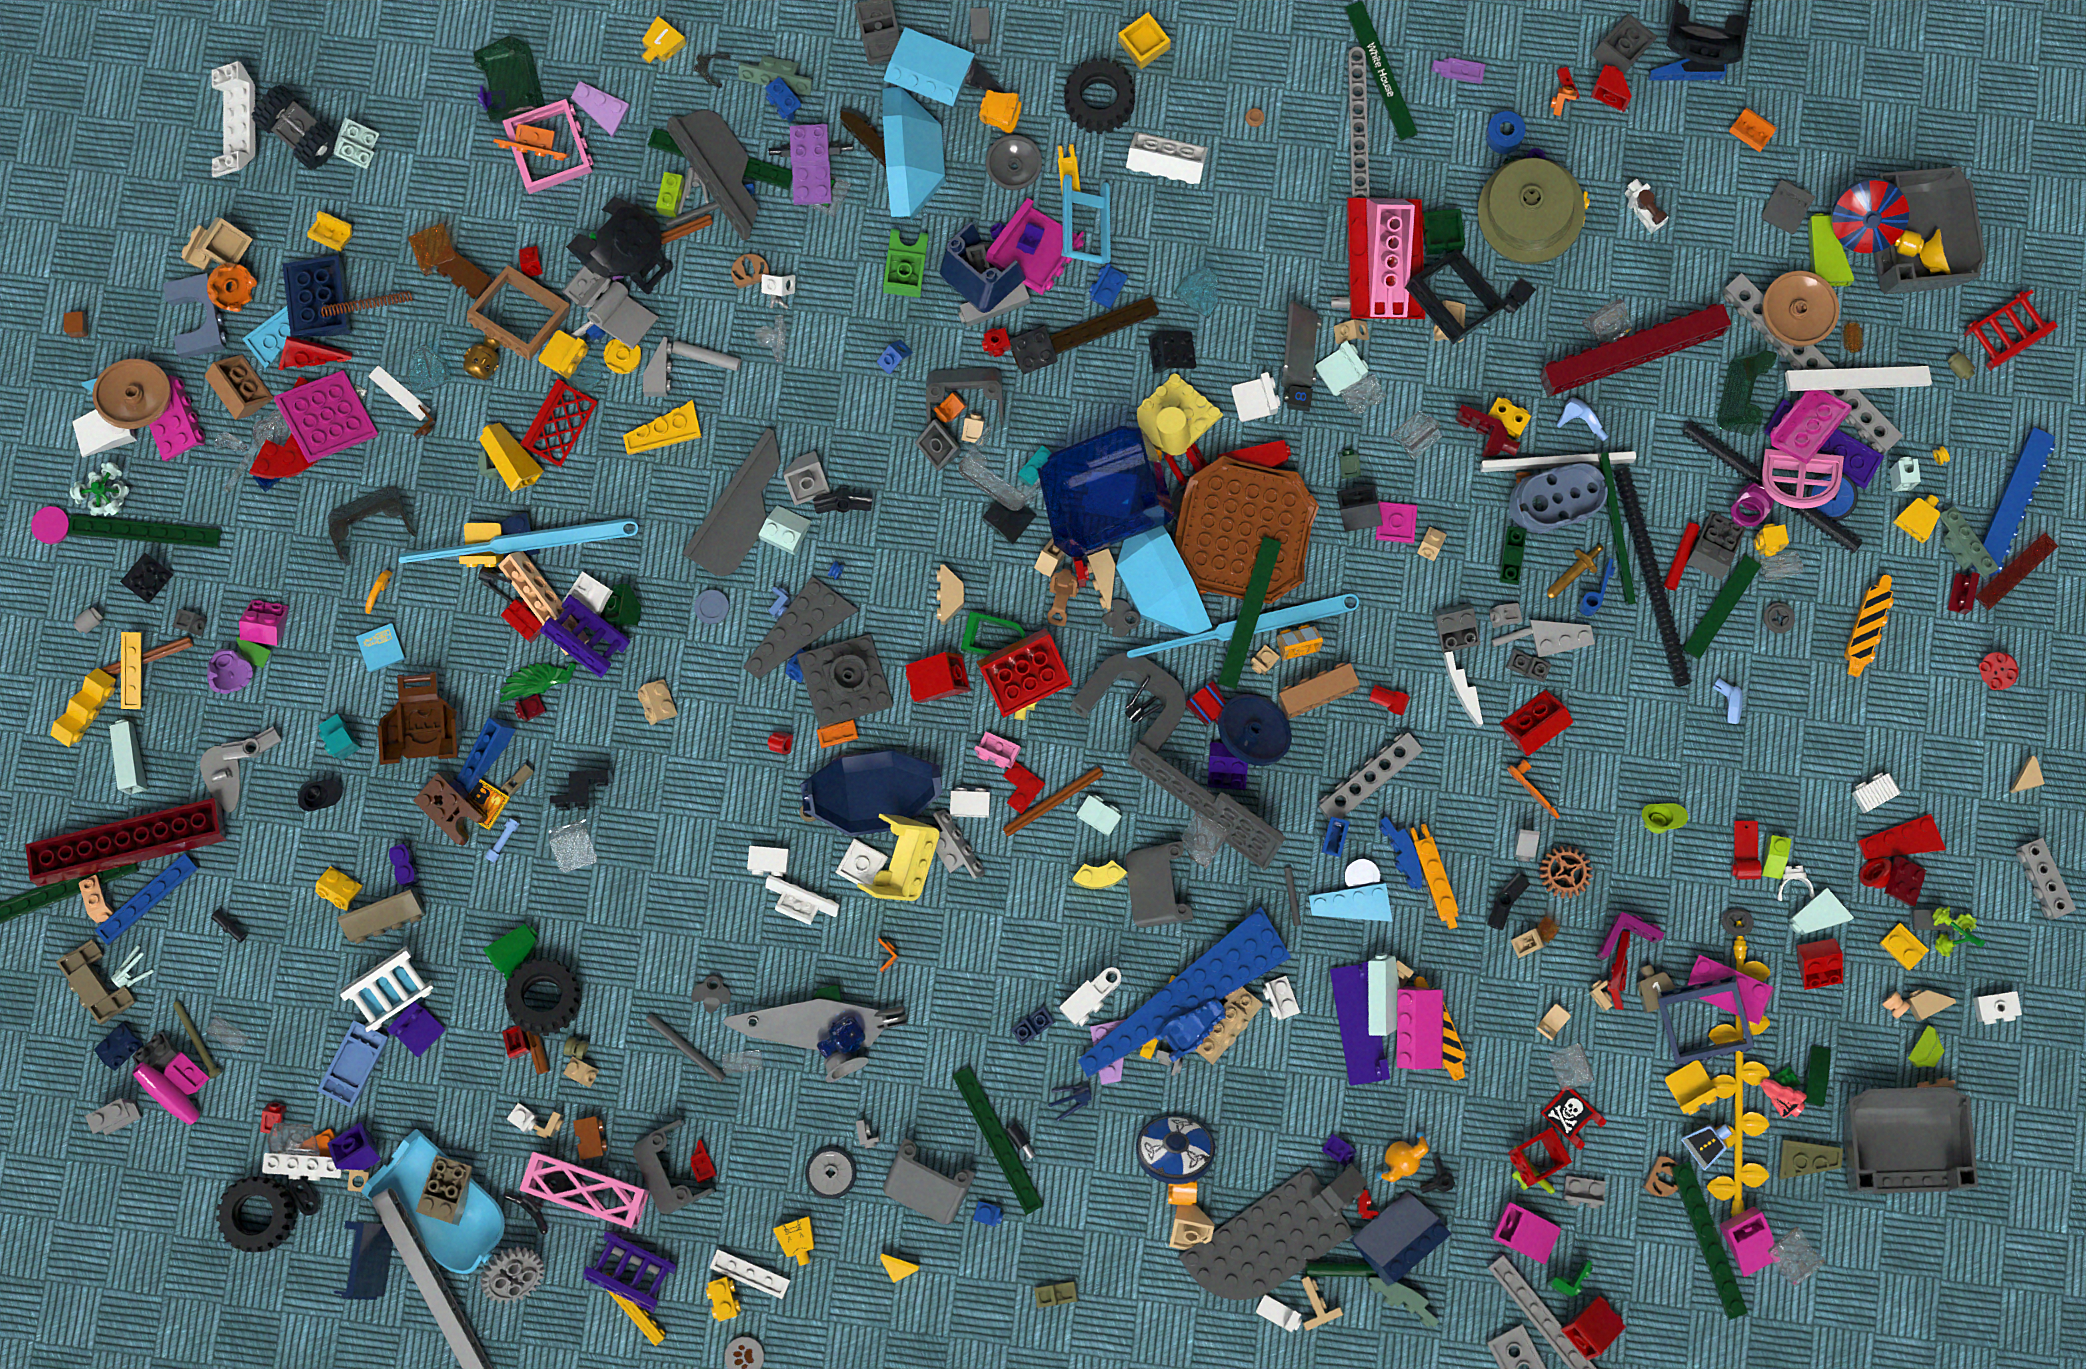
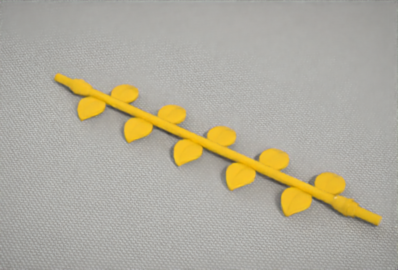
M1736 921V927L1738 925L1743 926L1741 921ZM1743 936L1736 937L1733 946L1736 971L1763 982L1770 975L1769 968L1758 961H1749L1744 965L1748 946H1746ZM1736 1015L1735 1028L1727 1024L1719 1025L1710 1031L1709 1038L1715 1044L1743 1039L1740 1017ZM1763 1015L1759 1025L1749 1021L1752 1034L1758 1035L1770 1025V1021L1765 1015ZM1740 1051L1735 1052V1079L1730 1075H1720L1711 1080L1719 1093L1718 1097L1726 1099L1735 1093V1131L1732 1127L1728 1126L1732 1134L1724 1139L1728 1145L1727 1149L1734 1145V1180L1730 1177L1721 1176L1712 1180L1707 1186L1711 1194L1719 1200H1728L1734 1195L1730 1213L1732 1218L1745 1211L1742 1200V1181L1749 1187H1758L1769 1178L1767 1170L1758 1164L1750 1163L1742 1167L1743 1131L1750 1136H1759L1769 1127L1768 1120L1761 1114L1750 1112L1743 1116V1080L1750 1085L1756 1086L1764 1078L1767 1079L1770 1073L1764 1065L1758 1062H1748L1743 1065V1052Z

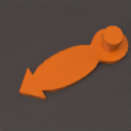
M1523 759L1516 768L1510 765L1507 770L1512 777L1521 783L1548 813L1558 819L1560 816L1555 808L1523 777V774L1532 768L1530 764Z

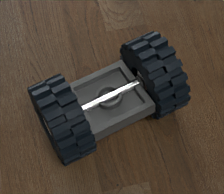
M278 85V87L274 86L273 90L269 89L268 93L264 94L263 98L258 100V105L254 107L252 120L269 134L275 133L294 150L295 158L309 170H315L317 166L321 167L322 163H326L327 159L333 156L332 153L334 152L339 133L326 122H319L299 105L298 98L285 86Z

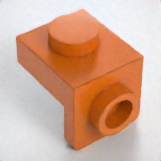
M1571 87L1558 88L1557 96L1552 97L1550 108H1553V115L1561 116L1564 99L1576 100L1577 91H1574Z
M952 392L940 406L934 408V411L942 422H952L967 405L956 392Z

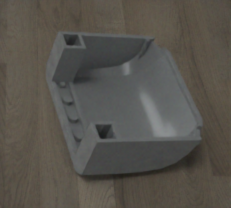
M1961 167L1879 173L1875 177L1893 183L1904 194L1909 206V220L1905 230L1921 234L1925 244L1934 237L1936 230L1940 229L1944 255L1951 275H1946L1943 272L1931 274L1930 270L1922 264L1920 254L1917 253L1914 257L1899 254L1896 249L1897 246L1892 244L1890 247L1874 253L1879 286L1884 295L1945 289L1980 277V271L1985 262L1986 254L1974 187L1970 179H1967L1962 173Z
M1950 1087L1868 1089L1848 1100L1844 1113V1145L1848 1194L1968 1191L1979 1187L1970 1096L1957 1092Z

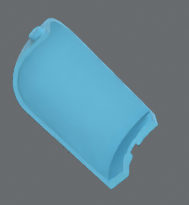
M415 1129L402 1141L392 1155L394 1159L388 1164V1167L383 1165L366 1182L361 1193L372 1202V1197L387 1188H393L431 1257L452 1272L459 1274L471 1273L482 1262L486 1264L493 1256L491 1252L503 1236L505 1221L502 1210L497 1202L470 1178L466 1206L459 1226L415 1212L435 1155L450 1159L418 1129Z

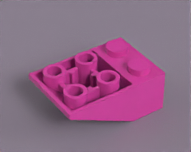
M1507 1202L1490 1239L1545 1265L1561 1228L1511 1202Z
M1754 1206L1719 1224L1743 1277L1779 1259L1768 1223L1762 1211Z

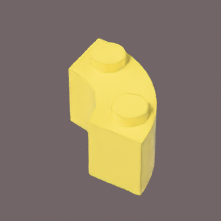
M1112 860L1102 867H1091L1084 863L1072 880L1084 888L1103 889L1119 883L1126 877L1127 871Z

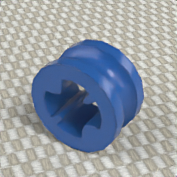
M835 561L829 570L828 576H834V579L838 580L845 565H839L838 561Z

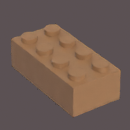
M1345 662L1341 663L1330 672L1327 670L1316 674L1317 677L1312 680L1305 678L1299 681V685L1293 688L1292 685L1282 688L1277 700L1287 720L1357 691L1360 683L1351 663L1347 665Z

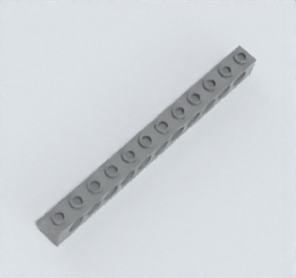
M1742 273L1725 287L1722 292L1724 299L1737 308L1739 315L1746 317L1750 321L1753 329L1759 330L1764 335L1763 337L1767 343L1773 344L1777 348L1778 354L1786 358L1794 370L1837 369L1814 345L1795 347L1781 342L1772 335L1765 325L1762 316L1764 295ZM1739 295L1747 296L1748 301L1741 300ZM1753 308L1760 309L1761 314H1755ZM1793 349H1799L1801 351V355H1796L1793 352ZM1812 362L1815 368H1809L1806 363ZM1838 389L1841 391L1842 396L1835 395L1833 390H1822L1845 403L1850 402L1854 404L1855 409L1851 410L1844 420L1850 426H1854L1858 430L1859 436L1865 440L1867 439L1872 444V449L1884 455L1903 437L1858 389ZM1861 416L1867 417L1869 423L1862 422ZM1874 430L1881 431L1882 437L1876 436Z

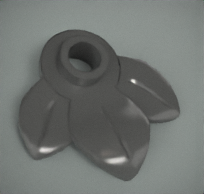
M1113 600L1114 611L1102 617V621L1107 626L1113 628V637H1124L1130 629H1135L1140 624L1139 614L1131 610L1130 605L1123 600ZM1129 617H1133L1134 622L1129 623L1127 619Z
M718 975L706 977L704 983L694 988L691 996L692 1002L703 1001L704 1008L709 1014L716 1011L720 1003L729 1004L731 998L729 990L723 986V980ZM712 981L717 982V986L715 988H711L710 983Z

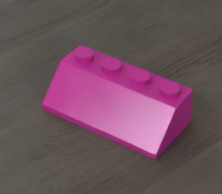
M1699 955L1691 972L1688 985L1736 975L1748 1020L1759 1025L1775 989L1772 986ZM1733 991L1699 998L1739 1016Z
M1410 986L1398 989L1397 1068H1443L1444 989Z

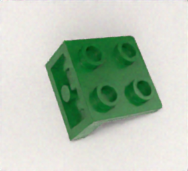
M1583 1260L1571 1283L1562 1276L1550 1277L1547 1285L1567 1297L1578 1295L1583 1287L1581 1284L1583 1278H1588L1593 1270L1591 1267L1593 1262Z

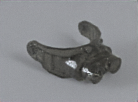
M698 54L696 57L698 64L694 65L693 71L699 73V76L704 77L708 84L721 88L722 84L710 77L708 64L710 60L715 58L730 60V56L727 54L712 56Z

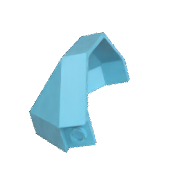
M902 87L883 88V129L891 217L901 218L910 216L912 221L946 181L942 126Z
M1149 506L1132 514L1116 565V572L1139 616L1186 636L1211 631L1212 625L1196 586L1166 529Z

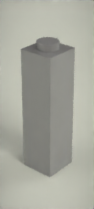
M1021 283L991 311L987 313L979 312L973 305L967 302L959 305L961 312H958L961 323L965 322L968 328L1030 304V297L1025 285Z

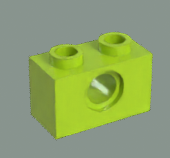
M664 172L656 203L658 214L677 217L685 186L682 175Z

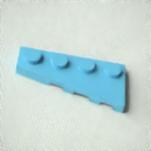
M287 306L243 338V341L266 370L283 350L286 337L290 336Z
M1386 882L1308 895L1311 913L1314 916L1392 922Z

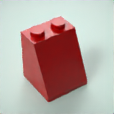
M943 652L905 665L906 678L911 688L910 695L914 702L925 703L971 691L962 654Z
M1598 1296L1592 1299L1560 1330L1586 1360H1590L1601 1355L1626 1326L1623 1323V1319L1611 1310L1608 1301Z

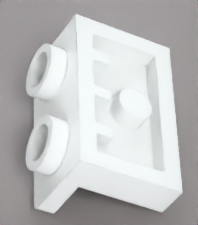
M1287 976L1264 983L1265 988H1262L1266 1000L1270 999L1272 1004L1269 1009L1273 1018L1277 1017V1020L1280 1021L1300 1013Z

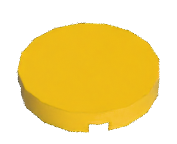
M617 339L610 340L605 346L603 353L608 368L618 374H628L634 371L639 366L642 358L641 349L638 344L632 350Z

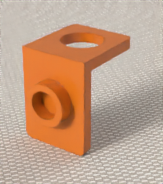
M878 938V942L893 956L880 969L884 973L898 959V956L894 953L896 949L888 941L884 943Z

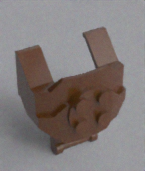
M431 671L430 674L398 675L399 702L380 719L378 726L380 765L398 764L401 761L402 755L406 759L438 756V759L458 758L460 743H462V717L460 713L440 697L437 671ZM430 681L431 686L405 688L406 683Z

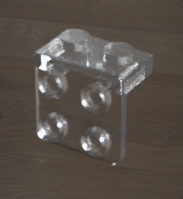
M280 410L273 411L268 418L259 420L253 427V439L261 448L266 439L284 447L291 434Z
M586 819L574 820L569 825L556 826L548 831L549 843L561 872L565 873L597 862V855L588 834Z

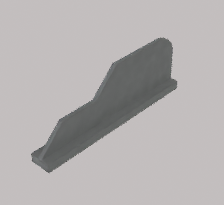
M700 110L679 119L675 116L668 118L667 131L742 241L750 239L758 206L742 184L743 175L749 160L744 149L723 119L715 112Z
M767 428L682 553L686 558L691 559L716 576H727L736 571L758 539L759 533L766 521L761 492L780 466L773 430Z

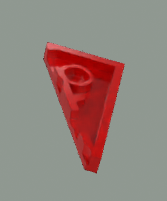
M287 336L278 370H284L285 367L292 366L301 368L307 365H323L328 361L335 360L337 362L351 360L352 353Z
M1622 931L1616 962L1612 964V980L1609 979L1608 991L1611 992L1615 1009L1618 1010L1624 1009L1620 991L1626 990L1628 960H1625L1627 949L1630 948L1631 933Z

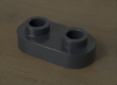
M550 1174L543 1179V1182L553 1194L578 1189L576 1186L574 1188L570 1187L571 1179L567 1174ZM573 1174L582 1185V1179L578 1175ZM553 1180L556 1182L555 1188L549 1186V1183Z
M303 1179L292 1181L289 1185V1193L300 1212L307 1216L318 1213L320 1201L309 1183ZM300 1185L303 1187L301 1193L297 1190ZM310 1202L314 1205L311 1210L308 1208V1203Z

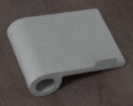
M616 281L611 284L587 313L588 319L593 324L632 350L659 318L629 298L627 288Z

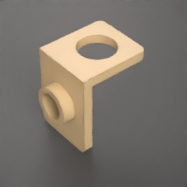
M1353 319L1334 326L1336 344L1353 339L1369 340L1367 322ZM1359 326L1363 328V335L1360 333Z
M1556 1003L1540 1021L1536 1029L1552 1041L1557 1032L1571 1017V1014Z
M345 1170L349 1171L348 1191L361 1192L369 1180L370 1170ZM356 1176H361L364 1179V1184L361 1187H355L353 1184V1179Z

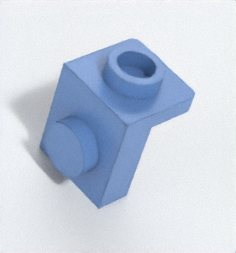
M775 587L771 589L779 597L768 610L775 619L779 616L782 617L788 609V604L791 602L787 597L789 594L781 587L779 589Z

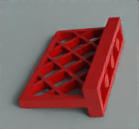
M557 379L520 445L527 451L529 450L561 468L598 402ZM565 390L573 393L574 401L564 403L562 396ZM586 400L592 404L588 411L581 412L578 402ZM576 403L579 413L568 416L565 406ZM563 407L566 417L555 419L553 411L556 408ZM580 416L581 425L571 428L569 419ZM567 419L569 429L558 432L556 422ZM554 423L556 433L545 435V425ZM570 432L572 436L571 442L562 445L560 435ZM558 436L560 446L549 448L546 438ZM545 440L546 450L538 451L533 448L536 441ZM561 448L563 456L560 462L552 458L550 451Z

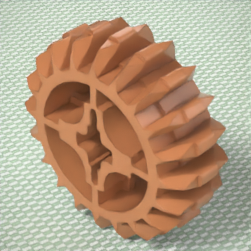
M1563 846L1559 847V852L1554 848L1552 850L1553 855L1550 853L1546 854L1549 861L1546 859L1541 861L1546 867H1539L1540 871L1545 872L1539 875L1540 878H1546L1542 885L1549 884L1550 886L1546 890L1549 892L1553 888L1555 890L1553 896L1561 892V899L1565 897V893L1571 899L1573 896L1572 892L1575 896H1579V890L1582 892L1586 891L1583 884L1589 886L1590 882L1586 878L1590 879L1593 876L1587 873V871L1592 870L1591 866L1586 867L1590 860L1583 861L1582 858L1585 854L1582 853L1578 856L1579 849L1577 848L1572 853L1571 846L1567 847L1566 852ZM1561 857L1571 858L1577 864L1569 865ZM1556 859L1558 872L1551 876V865ZM1574 868L1572 871H1570L1568 876L1561 875L1558 877V875H1560L1564 871V869L1570 870ZM1581 869V878L1576 885L1574 882V872ZM1564 880L1567 885L1569 884L1570 888L1561 887L1554 881Z

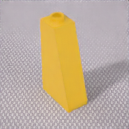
M500 423L487 425L482 430L483 434L479 440L508 488L514 492L535 484L544 470Z

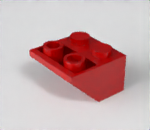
M1835 938L1797 945V962L1804 990L1843 983V952Z

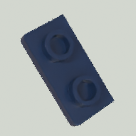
M122 1022L94 1051L106 1066L116 1071L143 1043Z

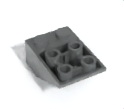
M1711 511L1686 564L1722 580L1733 561L1746 527H1740L1733 521Z

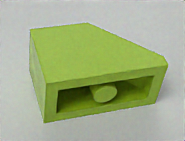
M1775 835L1767 838L1761 876L1782 879L1789 857L1790 838Z

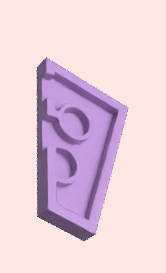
M580 81L571 96L572 100L614 138L630 107L628 103Z
M1125 1020L1091 1026L1093 1045L1098 1044ZM1124 1057L1099 1071L1102 1085L1121 1081Z

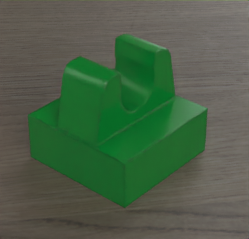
M1790 1066L1772 1077L1774 1081L1783 1087L1794 1088L1800 1084Z

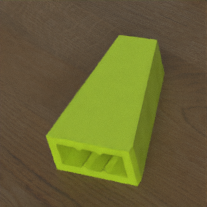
M1822 213L1814 214L1807 222L1811 273L1822 277L1831 287L1850 286L1854 281V276L1841 242L1833 232L1831 216H1825Z

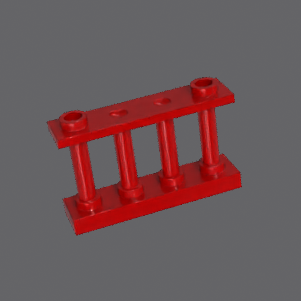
M2032 289L2027 293L2025 291L2020 292L2014 297V301L1981 322L1976 320L1967 326L1968 330L1964 335L1967 337L1974 333L1990 355V361L1986 364L1990 371L2049 335L2058 327L2054 320L2049 324L2044 322L2031 305L2028 298L2034 293ZM2022 304L2037 325L2036 329L2038 331L2033 334L2027 331L2012 310L2016 305ZM2004 313L2022 336V341L2017 344L2015 341L2012 342L1996 319ZM1990 323L2005 344L2006 351L2003 353L1997 352L1980 328Z

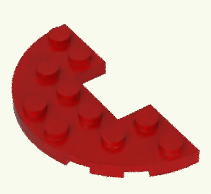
M299 376L293 389L310 382ZM291 432L284 447L266 439L249 474L267 479L289 478L302 474L303 471L313 467L319 460L308 463Z

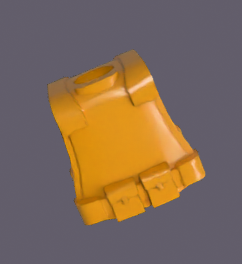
M987 90L980 107V120L984 124L998 127L1005 131V133L1012 134L1017 127L1021 114V102L1018 101L1019 94L1013 92L998 93Z

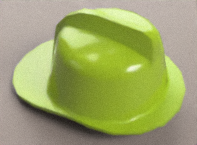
M1675 803L1648 804L1643 808L1641 815L1644 827L1656 834H1662L1669 829L1680 828L1688 821L1686 809Z

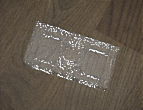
M761 1050L722 1054L724 1074L763 1070Z

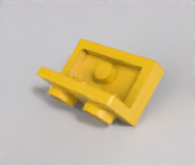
M318 211L317 220L307 232V237L341 252L352 238V226L346 221L339 220L328 213Z
M330 866L317 880L315 892L321 898L331 901L336 907L348 911L350 903L362 890V885Z

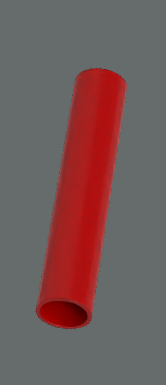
M1691 522L1687 523L1663 585L1665 588L1673 591L1677 590L1699 533V525Z

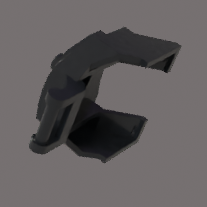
M614 196L601 209L603 212L613 216L596 232V241L577 234L566 248L592 274L596 273L604 278L630 276L631 280L644 293L649 295L653 291V287L663 276L673 270V266L662 258L659 251L662 248L659 222L653 216H649L637 203L633 205ZM657 264L661 269L646 283L643 278Z

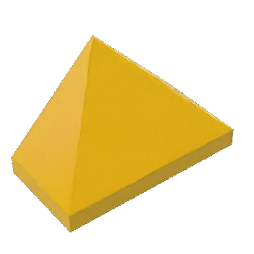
M883 1253L880 1256L893 1282L918 1271L920 1268L918 1265Z

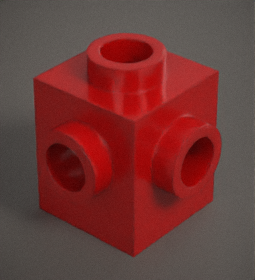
M993 328L983 334L982 347L984 352L988 351L989 357H999L1004 355V352L1011 350L1005 328L998 330Z

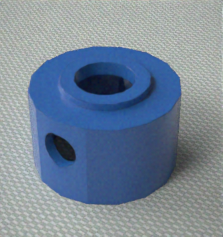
M1511 111L1497 113L1490 120L1486 131L1488 146L1499 154L1515 152L1520 147L1526 133L1523 119ZM1511 123L1514 127V132L1511 135H1504L1500 131V125Z

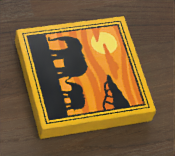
M480 779L469 794L488 814V819L478 824L491 830L509 802L510 797Z

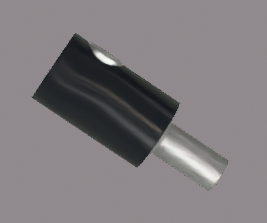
M1018 1123L1005 1130L1018 1150L1023 1149L1029 1159L1035 1156L1028 1146L1030 1140Z

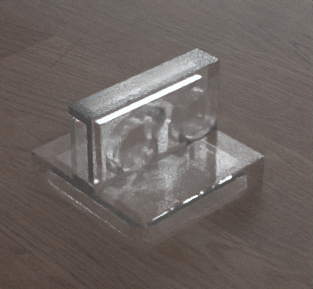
M1620 298L1615 302L1611 301L1582 321L1583 326L1595 336L1598 347L1604 342H1614L1633 329L1625 303Z
M776 315L774 330L767 326H762L760 329L755 328V338L758 345L773 347L772 352L776 362H784L787 325L783 315Z
M1418 411L1394 431L1391 436L1403 446L1409 457L1415 460L1442 437L1438 430L1441 425L1434 418Z

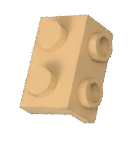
M664 679L644 684L638 690V699L644 707L645 718L649 721L650 725L678 715Z

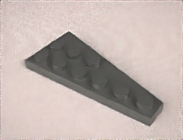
M812 576L743 668L758 680L777 668L778 665L793 657L800 648H806L828 633L829 630L844 622L845 619L857 613L858 609Z

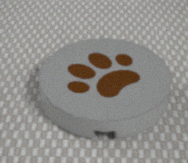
M740 1337L728 1345L725 1351V1363L728 1369H761L765 1353L761 1344L753 1338Z

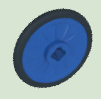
M1822 473L1814 480L1831 481L1832 474ZM1843 473L1836 500H1830L1823 505L1813 507L1814 509L1818 508L1817 511L1819 512L1822 511L1823 515H1828L1827 518H1832V521H1839L1849 516L1854 511L1858 502V490L1855 483L1849 476ZM1809 485L1807 497L1822 493L1828 486Z

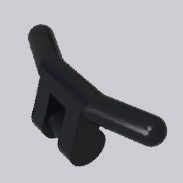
M510 1192L503 1194L504 1199L520 1205L534 1218L542 1235L547 1234L548 1229L540 1214L544 1206L540 1202L537 1203L533 1199L534 1196L528 1193L524 1198Z

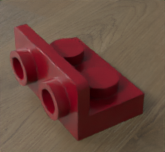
M1972 572L1968 576L1959 573L1955 574L1947 610L1964 615L1972 611L1980 577L1979 573Z

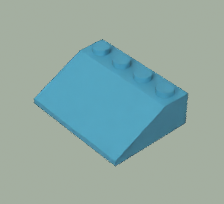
M905 27L883 80L956 107L975 54Z

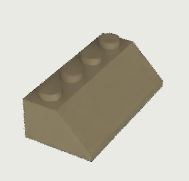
M410 889L339 916L337 920L348 941L361 944L366 942L370 936L379 937L384 935L386 930L391 928L392 930H397L404 927V923L421 921V917L425 916L426 913L419 893Z

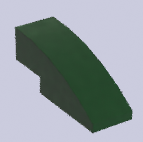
M1813 1045L1810 1047L1803 1083L1805 1084L1803 1093L1807 1096L1803 1101L1804 1104L1824 1107L1831 1061L1830 1049Z

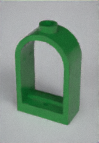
M970 611L961 651L982 657L995 653L973 647L980 621L1013 629L1020 634L1022 639L1026 637L1023 629L1012 621Z

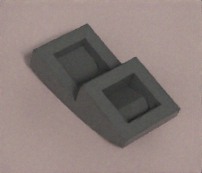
M1935 910L1912 911L1913 930L1952 931V926H1948L1945 923H1939L1937 926H1934L1935 920L1932 915Z

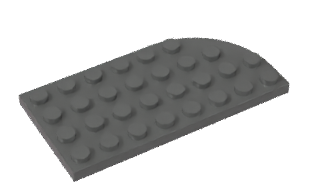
M1308 1167L1213 1232L1210 1242L1205 1244L1199 1242L1181 1254L1179 1259L1193 1279L1207 1291L1226 1299L1247 1300L1260 1297L1275 1289L1305 1268L1306 1262H1314L1353 1235L1354 1232L1341 1213L1335 1218L1331 1215L1325 1219L1310 1202L1324 1188Z

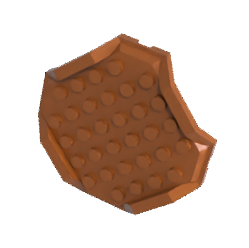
M1223 455L1188 479L1181 499L1174 534V545L1196 588L1243 600L1262 537L1282 542L1263 603L1272 604L1284 594L1305 582L1304 564L1311 528L1319 505L1304 486L1305 483L1298 472L1275 470L1240 462Z

